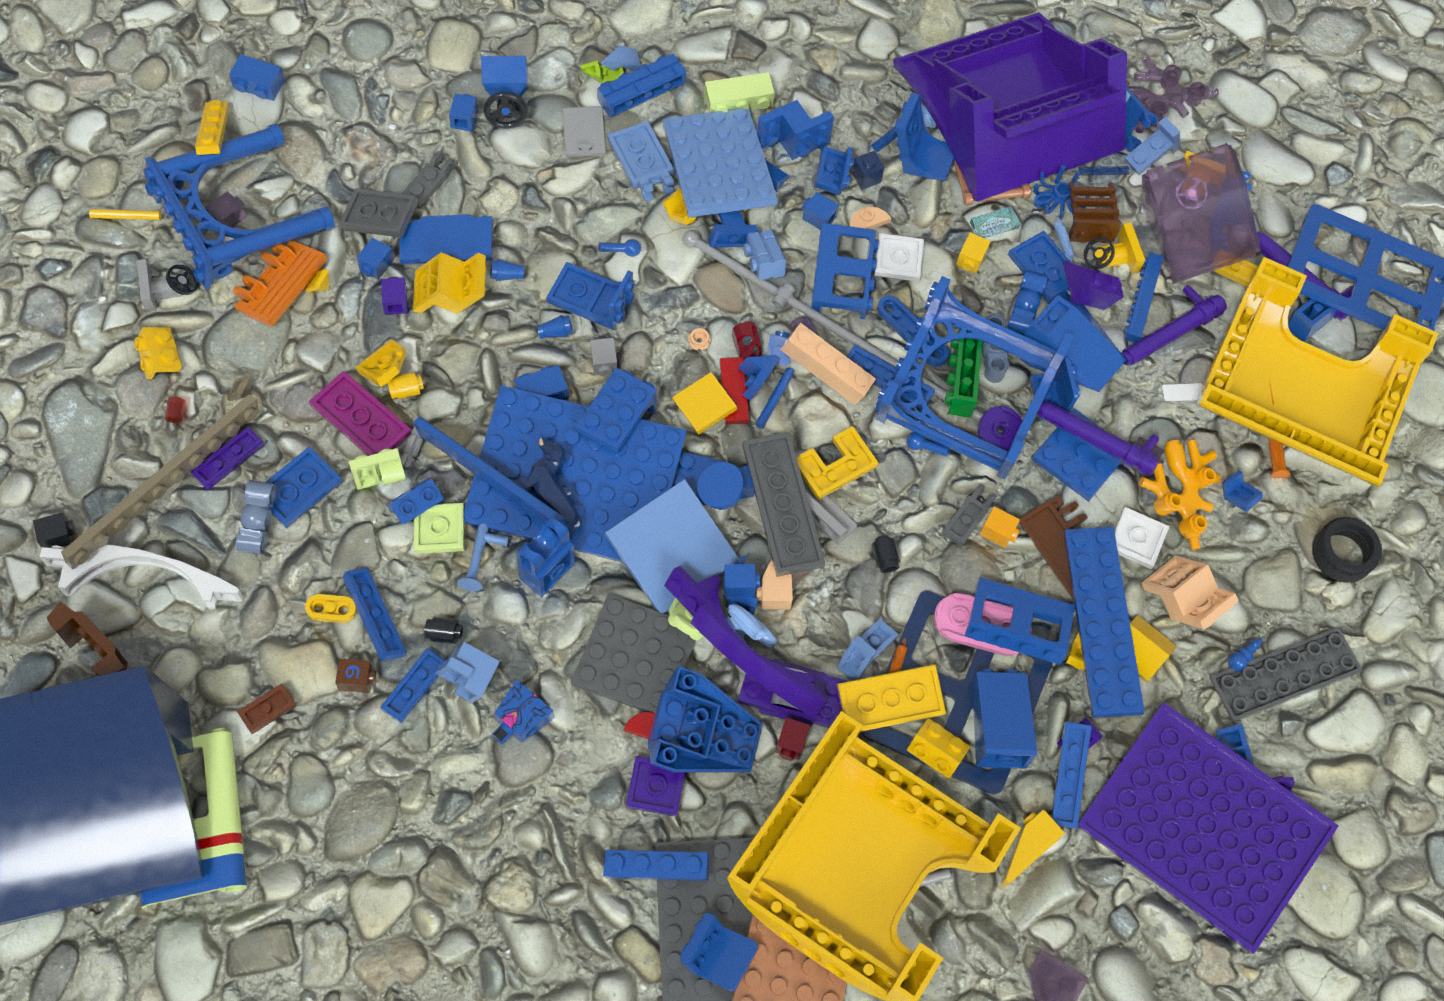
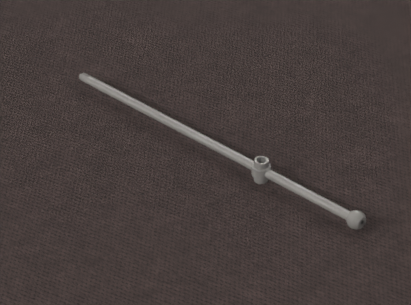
M688 230L685 232L682 242L686 247L700 249L774 296L771 302L777 308L783 309L785 305L789 304L853 345L896 367L897 360L793 297L795 288L790 284L784 283L782 287H777L766 279L760 280L756 273L702 241L696 231ZM921 376V382L935 389L934 395L945 401L947 391ZM974 409L971 418L979 422L983 413Z

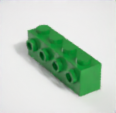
M958 339L950 343V348H953L954 351L949 357L948 366L952 367V371H949L946 384L950 386V390L946 392L945 404H948L947 414L971 418L978 398L982 341Z

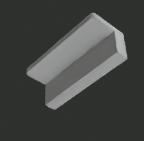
M803 480L814 524L833 542L839 545L857 528V524L828 496L817 500Z

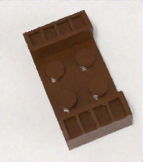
M60 601L47 616L49 624L70 649L83 638L99 653L102 659L91 668L97 676L127 670L128 662L83 612H74Z

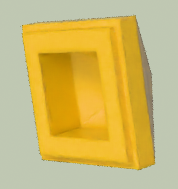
M327 269L318 271L307 284L305 292L329 290V271Z

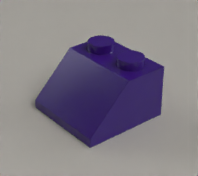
M1063 262L1072 302L1105 310L1124 297L1119 277L1077 263Z

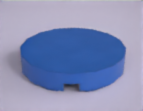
M716 462L702 471L698 479L697 491L701 500L708 507L725 510L733 507L741 500L746 482L743 474L735 465L729 462Z

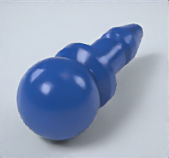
M1262 638L1252 640L1245 648L1240 647L1237 652L1232 653L1228 658L1229 667L1237 672L1247 667L1248 662L1253 660L1252 655L1259 649Z

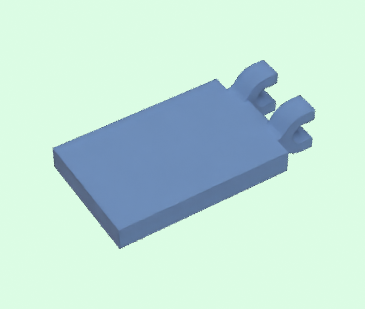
M648 121L607 134L608 142L632 188L640 187L645 202L654 200V196L651 193L653 191L652 185L660 182L666 195L674 193V188L672 187L674 180L671 177L674 175V168Z

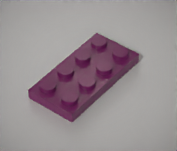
M345 371L341 372L309 401L313 409L367 456L378 454L384 449H395L412 432L411 428Z

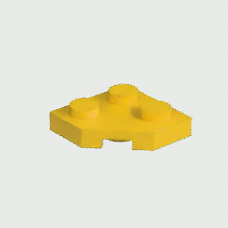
M391 339L355 368L359 375L382 387L390 383L393 377L400 373L407 352L403 345Z

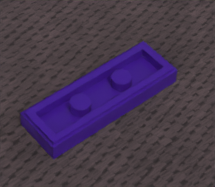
M247 427L190 472L208 491L265 446L264 442Z

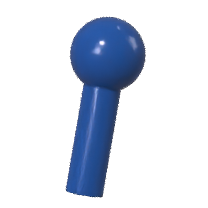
M629 239L625 243L599 242L598 250L599 252H624L630 257H635L641 252V244L635 239Z
M915 432L907 436V446L912 450L923 448L946 457L950 452V448L926 440L924 436Z

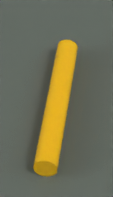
M90 209L89 216L90 218L161 220V211Z

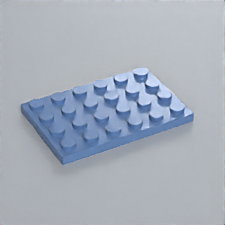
M738 108L728 110V112L716 111L663 119L665 135L688 218L777 205V196L749 109Z

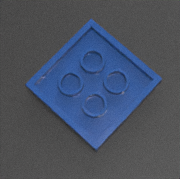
M1075 408L1071 411L1072 414L1099 427ZM1059 427L1056 428L1031 459L1088 502L1122 462L1118 458Z

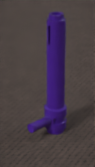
M1259 231L1250 240L1253 243L1252 246L1264 257L1286 267L1288 266L1292 255L1265 232L1261 233ZM1305 267L1303 272L1304 275H1307L1305 280L1346 298L1351 297L1354 285H1351L1343 293H1339L1335 288L1331 289ZM1337 310L1333 318L1343 321L1348 314Z
M1185 286L1183 292L1196 305L1192 307V310L1122 350L1121 354L1126 359L1124 365H1134L1198 326L1206 325L1213 318L1220 317L1227 309L1226 301L1220 295H1211L1203 299L1191 286Z
M1043 401L1037 412L1043 420L1123 461L1124 465L1130 468H1137V472L1143 475L1148 474L1151 476L1160 461L1159 458L1155 457L1156 454L1151 452L1159 441V437L1155 434H1152L1145 445L1141 447L1137 444L1132 445L1051 402L1046 403Z

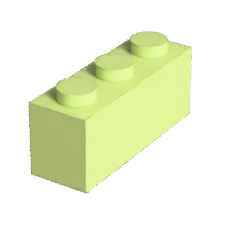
M769 72L705 82L704 97L708 112H728V110L738 108L754 110L773 107L775 93Z

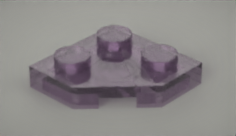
M1043 949L1039 951L1027 973L1035 1001H1077L1089 979Z

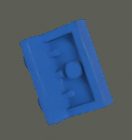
M824 146L820 153L814 187L837 195L840 194L843 188H847L851 179V175H848L854 163V157H852L853 148L848 147L845 153Z

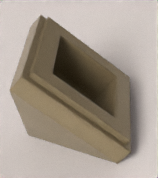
M249 376L235 380L227 396L228 401L243 399L249 394L252 395Z

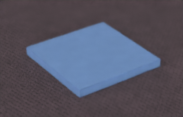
M685 479L604 533L655 610L661 613L669 610L675 599L672 593L664 586L674 568L681 566L697 583L713 575L718 576L724 571L725 564H734V562L739 561V558Z

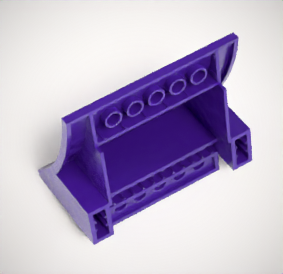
M1040 12L893 59L894 68L904 77L914 92L920 94L921 102L944 137L968 190L976 202L1021 187L1024 184L1040 180V172H1044V178L1049 175L1058 174L1063 165L1066 166V171L1125 150L1127 52L1102 38L1081 44L1058 31Z

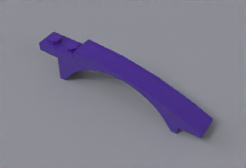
M681 566L674 568L664 586L692 614L693 619L690 623L723 655L754 680L792 706L816 718L828 702V699L812 684L817 678L812 673L791 670L773 663L754 651L734 632L720 606L718 589L721 579L717 575L696 583Z

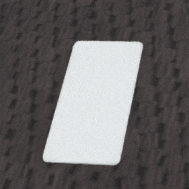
M1202 383L1162 385L1164 400H1198L1203 385Z

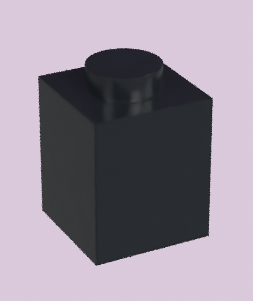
M63 512L33 520L37 543L41 548H51L52 546L64 547L74 541L73 534H76L75 524L72 519L68 520Z

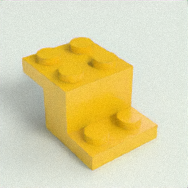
M441 252L416 269L413 311L421 314L435 305L458 314L484 297L486 291V256L477 253L464 262Z

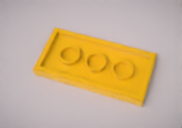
M935 664L836 684L842 712L862 724L861 731L946 714Z

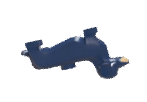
M542 437L539 440V446L544 453V457L532 465L528 477L522 476L520 480L529 493L535 490L541 502L563 516L571 539L573 538V532L581 526L582 518L570 501V498L573 497L572 493L566 485L561 487L555 477L557 469L566 459V452L561 445H551Z

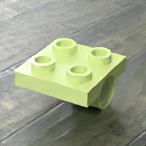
M397 448L393 450L384 449L378 454L370 456H358L354 460L349 461L358 490L382 483L385 486L406 480Z

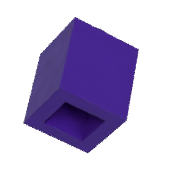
M390 277L388 279H381L382 305L385 315L407 314L408 295L405 278Z

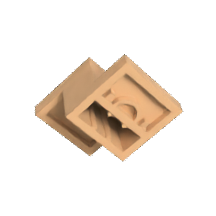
M1174 556L1141 583L1145 591L1161 596L1171 619L1200 629L1211 626L1217 618L1228 612L1238 602L1235 593L1218 588L1208 564L1179 556Z

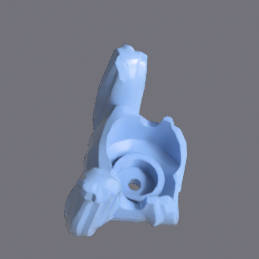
M737 604L729 605L728 615L725 618L734 632L744 642L743 637L747 634L753 640H758L769 648L777 643L778 639L753 614Z

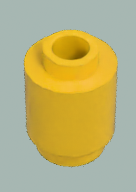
M415 372L395 376L388 383L392 399L398 398L400 400L420 395V390L424 389L421 376H416Z

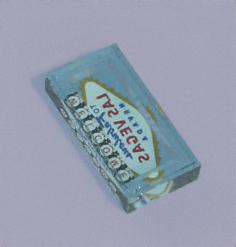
M1012 206L973 217L970 220L975 234L983 238L992 237L1020 227V222Z

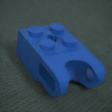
M551 516L542 525L541 531L529 544L525 542L516 551L520 580L541 598L575 564L574 545L570 542L569 530L554 516Z

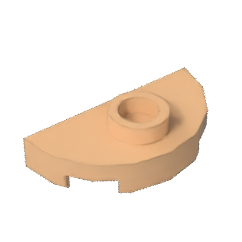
M865 207L853 214L849 226L874 229L890 223L892 218L880 208Z

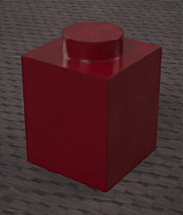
M786 717L775 753H778L781 758L788 761L799 760L810 725Z

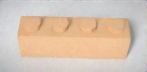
M802 323L796 327L780 349L854 405L866 395L876 378Z

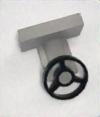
M137 260L140 297L146 312L156 311L155 300L190 295L198 288L199 283L195 279L193 270L187 266L173 265L167 271L166 276L153 278L152 270L147 260ZM173 269L185 271L183 274L170 275ZM188 273L192 276L195 283L193 290L188 286Z

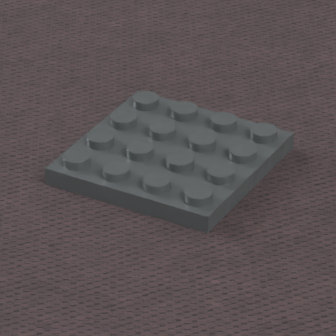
M607 594L572 678L571 685L643 712L656 713L662 691L678 666L686 668L696 640L677 627L672 626L668 622L669 615Z

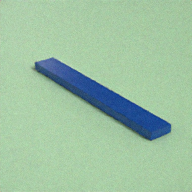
M418 417L413 422L421 437L534 517L545 523L551 516H554L566 526L563 516L422 417Z

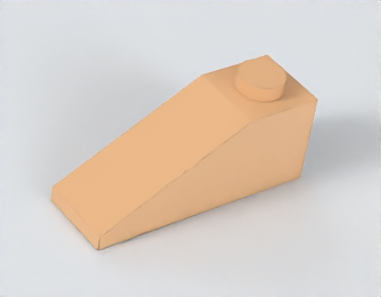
M772 559L762 577L760 588H756V598H758V601H761V609L790 610L792 604V574L776 577Z

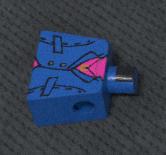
M517 679L494 713L495 720L500 726L492 733V736L502 745L512 735L522 743L554 719V711Z

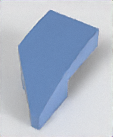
M621 45L601 62L602 66L614 71L622 66L634 72L641 66L637 50Z

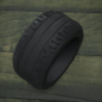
M1340 517L1331 520L1319 531L1314 539L1312 552L1315 563L1322 570V573H1325L1331 579H1335V581L1352 583L1365 578L1376 568L1381 559L1382 544L1375 530L1366 522H1362V520L1355 519L1354 517ZM1341 535L1352 539L1361 549L1363 555L1362 564H1349L1341 560L1332 549L1331 536Z

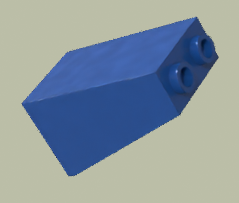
M982 669L976 672L972 679L976 767L1027 769L1037 756L1027 673H1019L1018 670H1006L1004 673L994 672L992 669Z

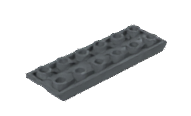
M1337 627L1249 661L1248 666L1240 672L1231 668L1209 678L1220 696L1232 722H1237L1354 676L1363 670L1340 628Z

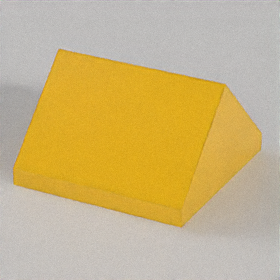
M1137 615L1130 623L1138 675L1148 682L1177 646Z

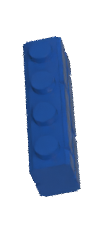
M674 53L668 56H660L655 62L649 65L643 64L632 73H623L612 82L606 81L597 88L598 102L603 106L609 118L686 83V70L679 63Z

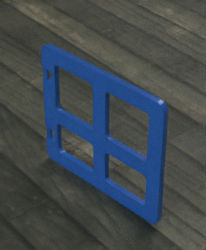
M1318 204L1312 205L1307 213L1287 267L1303 274L1309 261L1353 280L1355 285L1351 297L1346 298L1305 280L1300 294L1384 330L1392 317L1367 306L1371 289H1374L1417 308L1419 313L1416 323L1435 331L1434 328L1444 299V258ZM1322 222L1368 242L1361 267L1314 247V242ZM1384 249L1431 269L1424 295L1377 274ZM1435 277L1441 279L1442 282H1436ZM1423 320L1430 322L1429 326L1422 324Z

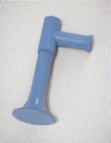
M481 523L478 526L469 570L465 578L457 581L458 586L469 591L481 590L483 586L478 582L477 575L485 543L507 547L509 536L488 533L489 528L487 525Z

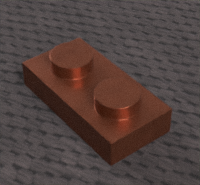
M281 683L238 710L237 713L250 733L254 734L295 708L296 704Z

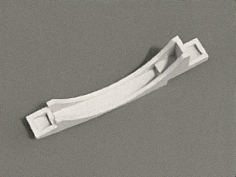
M106 544L102 548L95 550L85 563L76 566L73 570L65 563L61 551L65 549L64 547L52 546L51 548L42 547L40 558L47 566L63 567L58 588L65 596L73 597L88 582L106 572L127 566L149 565L170 570L188 580L199 591L208 609H216L217 600L243 602V596L239 588L223 579L184 562L140 549Z

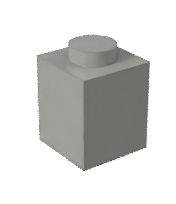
M614 338L590 340L594 376H610L614 369L617 368Z

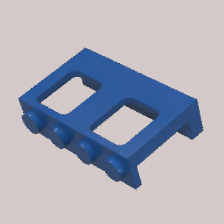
M822 223L811 308L817 312H820V307L861 312L860 319H865L866 312L871 311L873 298L869 297V291L873 292L875 278H871V272H875L877 259L873 258V253H877L879 239H875L876 230ZM840 236H848L869 240L867 259L838 256V238ZM839 274L864 278L862 299L835 296L832 293L834 276Z
M979 577L973 593L974 600L969 624L964 636L1061 665L1068 651L1075 605ZM985 600L1013 607L1010 627L1005 628L982 620L981 616ZM1032 617L1060 625L1058 642L1033 636L1030 633Z

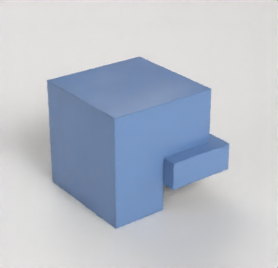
M463 642L453 650L450 658L439 665L435 674L458 685L454 694L473 703L483 696L500 661Z

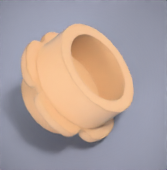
M697 328L689 334L688 341L691 348L705 350L709 347L711 337L705 329Z

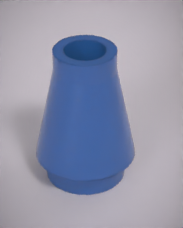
M501 259L491 261L490 279H496V282L523 279L524 265H518Z
M560 315L550 321L537 325L540 339L568 337V335L573 334L569 316L563 317V315Z

